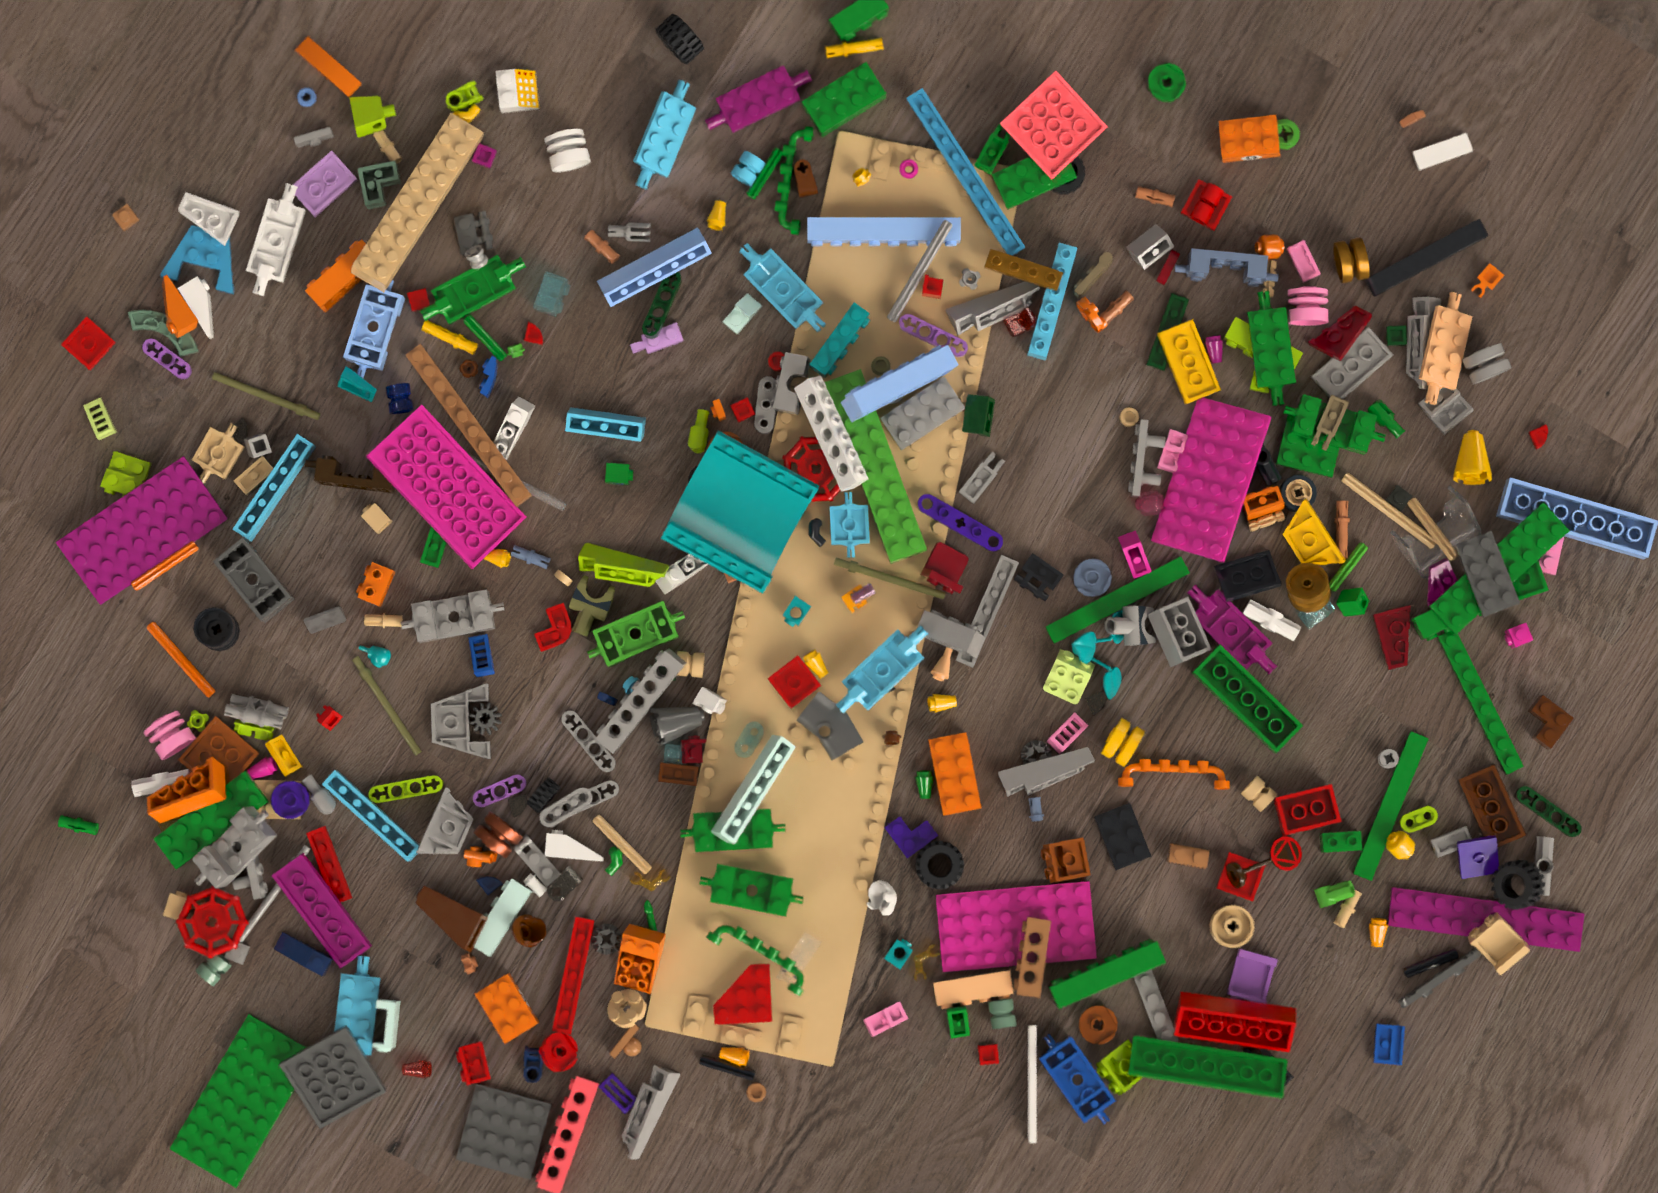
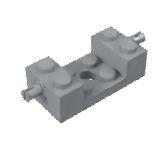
M488 590L471 592L468 595L437 601L429 600L411 604L412 620L401 621V625H404L401 627L402 630L413 627L419 643L495 629L493 612L504 611V607H501L504 604L502 602L492 605ZM451 612H458L459 620L457 622L449 620Z
M254 806L242 808L230 820L233 825L212 846H205L192 859L201 872L194 879L198 886L208 879L215 888L227 887L277 836L264 820L269 816L267 811L262 810L258 813ZM236 842H239L242 846L240 852H237L235 849Z

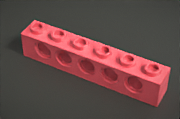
M578 1075L576 1079H571L568 1088L571 1090L569 1098L565 1097L562 1108L565 1109L564 1113L557 1118L555 1124L558 1127L556 1134L552 1133L549 1145H552L550 1152L545 1153L542 1161L545 1164L543 1171L539 1170L536 1182H539L538 1188L552 1193H561L597 1092L598 1082ZM577 1092L584 1094V1102L578 1103L575 1100L574 1096ZM573 1110L578 1113L576 1121H571L568 1118L569 1111ZM563 1129L571 1131L572 1137L566 1140L562 1137L561 1132ZM561 1147L565 1150L563 1158H558L555 1155L556 1148ZM550 1166L558 1168L559 1173L557 1176L549 1174L548 1169Z

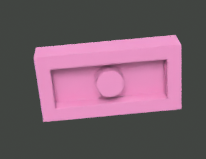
M1564 537L1538 559L1543 573L1556 575Z

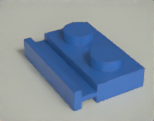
M1376 1024L1373 1063L1402 1065L1405 1026Z

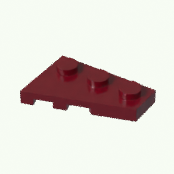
M1355 305L1338 318L1337 322L1330 328H1325L1321 331V335L1315 339L1312 338L1308 344L1341 361L1372 318V314Z
M1411 605L1373 615L1388 670L1408 665Z

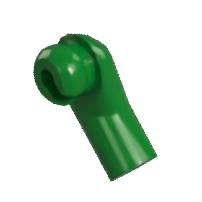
M611 847L608 851L609 855H611V864L605 871L610 876H613L623 864L622 852L617 847Z

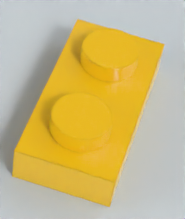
M283 735L265 743L284 776L302 767Z

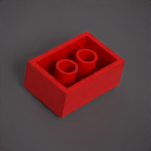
M1332 784L1273 799L1282 836L1341 822Z

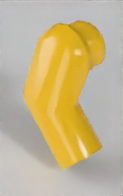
M473 104L468 111L456 110L453 114L470 123L479 113L480 108Z

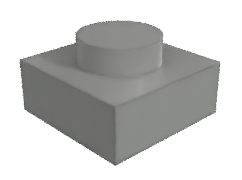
M239 942L238 948L227 951L224 958L243 965L250 946Z

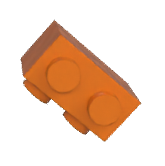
M1270 486L1260 492L1246 494L1242 507L1247 521L1283 510L1284 501L1279 487Z
M374 562L371 563V566L367 565L364 572L366 578L363 583L359 584L356 591L358 598L381 607L395 571Z

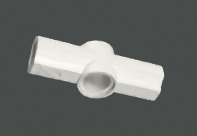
M1251 599L1243 611L1245 616L1260 623V626L1273 633L1276 632L1291 641L1295 640L1301 629V626L1284 618L1283 614L1274 609L1266 608Z
M186 769L171 773L163 772L154 774L152 777L131 781L134 797L153 794L166 785L170 786L181 775L184 777L188 775L190 770Z

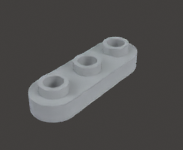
M769 376L762 378L758 387L755 428L761 434L771 432L774 427L775 409L771 401L773 394H776L777 386L776 380ZM766 383L772 384L770 389H766L764 386ZM766 401L770 403L768 408L762 406ZM761 421H767L768 425L766 427H762L760 425Z
M578 788L541 812V823L546 827H554L587 807L593 799L591 791L587 788ZM581 794L586 795L585 801L579 799ZM565 804H569V811L563 810ZM548 814L553 815L552 821L546 819Z

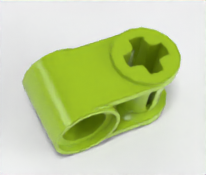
M475 81L464 84L460 88L449 92L446 96L447 107L452 112L460 111L483 100V96L479 94L476 88ZM458 98L460 102L457 105H451L450 100Z

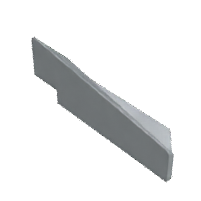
M1025 281L948 308L946 313L957 335L962 334L973 326L980 331L1027 309L1032 303L1030 300L1034 292L1039 291L1040 287Z
M1413 297L1414 315L1408 316L1406 373L1418 383L1419 389L1428 390L1427 382L1420 380L1419 375L1435 306L1441 305L1440 298Z
M1086 747L999 771L998 776L1007 797L1024 788L1029 796L1080 773L1085 769L1084 766L1093 763L1095 760L1090 749Z
M654 1065L650 1083L642 1084L622 1134L623 1142L627 1143L629 1155H627L629 1159L640 1158L680 1077V1073Z

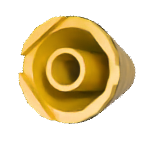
M1469 430L1463 435L1453 474V480L1457 483L1459 479L1465 485L1485 484L1487 479L1489 482L1492 480L1484 438L1477 430Z

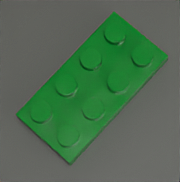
M1030 157L992 174L1007 210L1077 178L1071 163H1069L1051 180Z

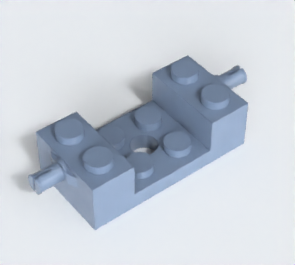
M1192 248L1188 254L1187 265L1175 264V272L1186 273V277L1191 278V281H1202V279H1205L1209 273L1210 264L1213 268L1230 266L1232 270H1241V267H1243V283H1248V286L1259 287V284H1263L1266 281L1278 282L1279 274L1267 273V255Z

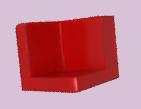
M925 274L922 296L941 299L944 279L932 278Z

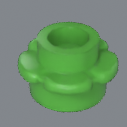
M522 343L507 347V355H511L512 358L522 356V352L525 351Z

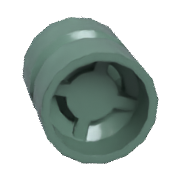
M221 954L214 956L213 959H209L207 956V961L202 962L195 970L200 977L212 986H215L221 979L220 974H225L232 966Z
M1013 999L988 1002L989 1011L993 1014V1017L990 1018L992 1029L1017 1026L1015 1015L1011 1013L1014 1010Z

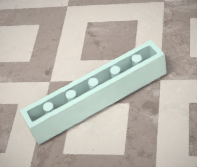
M772 735L713 827L711 831L713 834L727 843L735 844L796 746L782 736Z

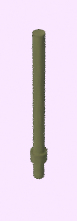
M216 372L212 376L213 380L293 410L300 416L305 415L316 420L320 418L321 413L308 409L306 405L301 403L298 405Z
M836 558L834 565L846 568L852 573L858 572L943 600L946 592L858 565V562L852 560L849 562Z
M359 656L355 657L352 661L359 670L362 680L367 682L414 755L420 754L422 751L371 676L372 672L370 669L365 667Z

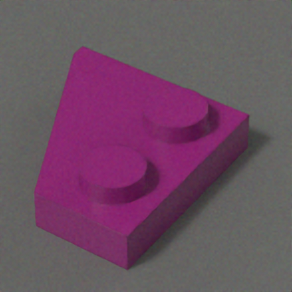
M1447 558L1429 566L1428 607L1457 581Z

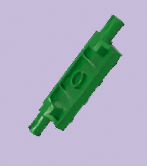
M496 255L490 258L485 266L479 269H470L432 289L431 292L435 298V303L420 310V313L425 321L441 313L450 325L515 290L516 287L510 277L517 271L526 268V265L521 256L505 265L500 257Z
M1262 291L1257 293L1260 309L1247 312L1257 388H1268L1271 390L1272 406H1277L1278 404L1281 406L1285 405L1282 388L1284 385L1296 383L1286 307L1271 308L1270 292L1265 291L1263 296Z

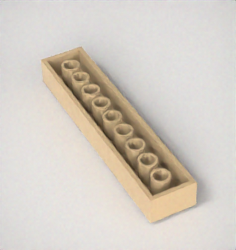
M450 113L353 263L351 269L353 275L385 292L477 149L478 144L482 141L483 131Z

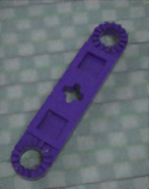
M930 494L922 495L918 499L917 508L930 518L988 551H997L1002 547L1003 538L999 533ZM923 499H930L932 502L930 509L922 507ZM963 518L964 527H956L957 523L955 520ZM991 536L996 537L998 540L996 547H991L988 544V539Z

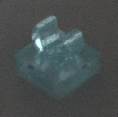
M665 744L663 763L683 765L681 745Z

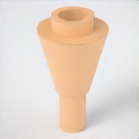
M945 648L943 656L931 671L934 679L939 681L949 679L950 657L953 649Z

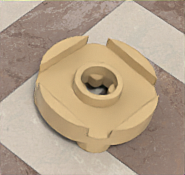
M626 989L612 994L607 1012L608 1017L618 1027H632L636 1025L635 1022L644 1017L646 1002L639 992ZM629 1005L631 1008L624 1012V1007Z

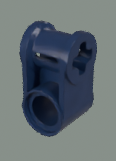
M525 1045L524 1078L529 1083H536L542 1078L544 1062L539 1054V1048H529V1046ZM530 1069H536L538 1072V1077L535 1080H531L528 1077Z

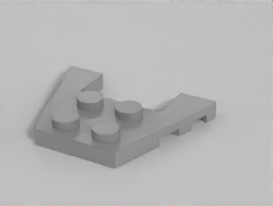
M483 684L431 704L432 743L491 759L490 741L470 742L469 702L489 701V684Z

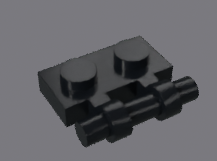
M1032 553L1022 567V570L1027 575L1024 578L1017 574L1014 581L1019 583L1021 588H1026L1032 592L1033 596L1037 599L1040 598L1046 601L1049 595L1044 592V589L1048 587L1053 591L1064 574ZM1032 577L1042 583L1039 588L1029 582Z

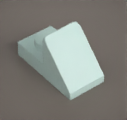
M747 293L735 304V308L723 320V323L738 335L762 305Z

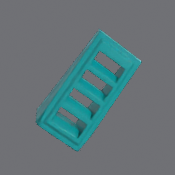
M345 367L337 384L339 388L370 402L373 401L377 391L375 387L348 367Z

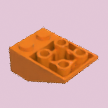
M629 924L622 935L614 984L651 994L666 934Z

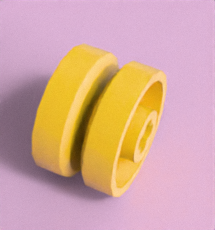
M1121 718L1116 727L1112 729L1100 753L1107 758H1111L1119 750L1115 762L1122 767H1125L1145 733L1143 729L1136 726L1128 735L1127 732L1131 724L1124 718Z

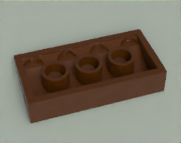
M1495 764L1459 779L1483 836L1495 835L1497 848L1527 835Z

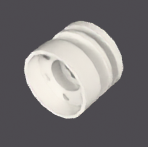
M582 129L561 130L544 139L545 144L548 145L547 152L556 153L549 158L553 172L569 171L590 163L588 149L578 148L586 143L585 139L582 138L584 136Z

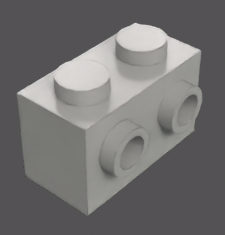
M1155 224L1126 248L1132 259L1145 270L1170 251L1174 245L1168 234Z

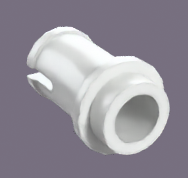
M531 873L523 881L525 883L524 886H528L539 898L548 889L536 878V875L533 876Z

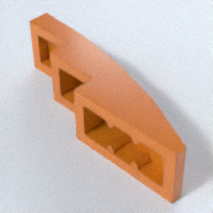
M309 37L295 50L347 97L350 98L362 85L357 78Z

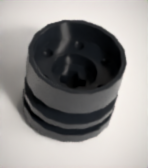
M207 608L200 612L194 621L193 630L195 637L200 643L211 650H228L239 639V623L232 615L221 608ZM216 628L222 629V632L217 633L215 632Z

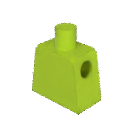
M379 96L350 97L357 138L385 129V118L396 116L394 104L382 106L381 97Z

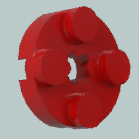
M560 1032L550 1034L539 1047V1054L544 1064L553 1072L568 1070L577 1062L576 1052H578V1046L575 1040L568 1034ZM556 1049H562V1057L557 1055Z

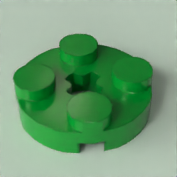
M1171 63L1156 66L1148 78V90L1154 98L1162 102H1173L1178 99L1186 87L1183 71ZM1171 79L1170 83L1172 86L1164 87L1162 80Z

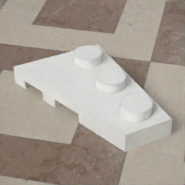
M185 193L178 208L181 214L224 246L239 217V211L189 193Z

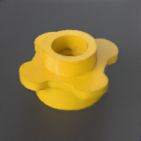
M859 168L852 175L853 182L856 183V186L864 185L869 181L871 173L868 169Z

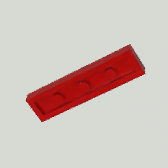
M326 826L306 833L323 880L340 903L351 899V892Z

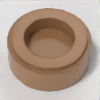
M758 1082L749 1085L747 1097L753 1102L762 1101L766 1096L764 1085Z

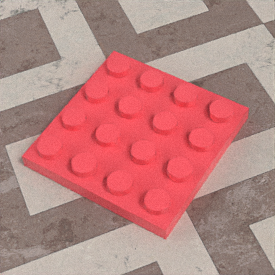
M1056 70L999 123L1051 180L1108 127Z

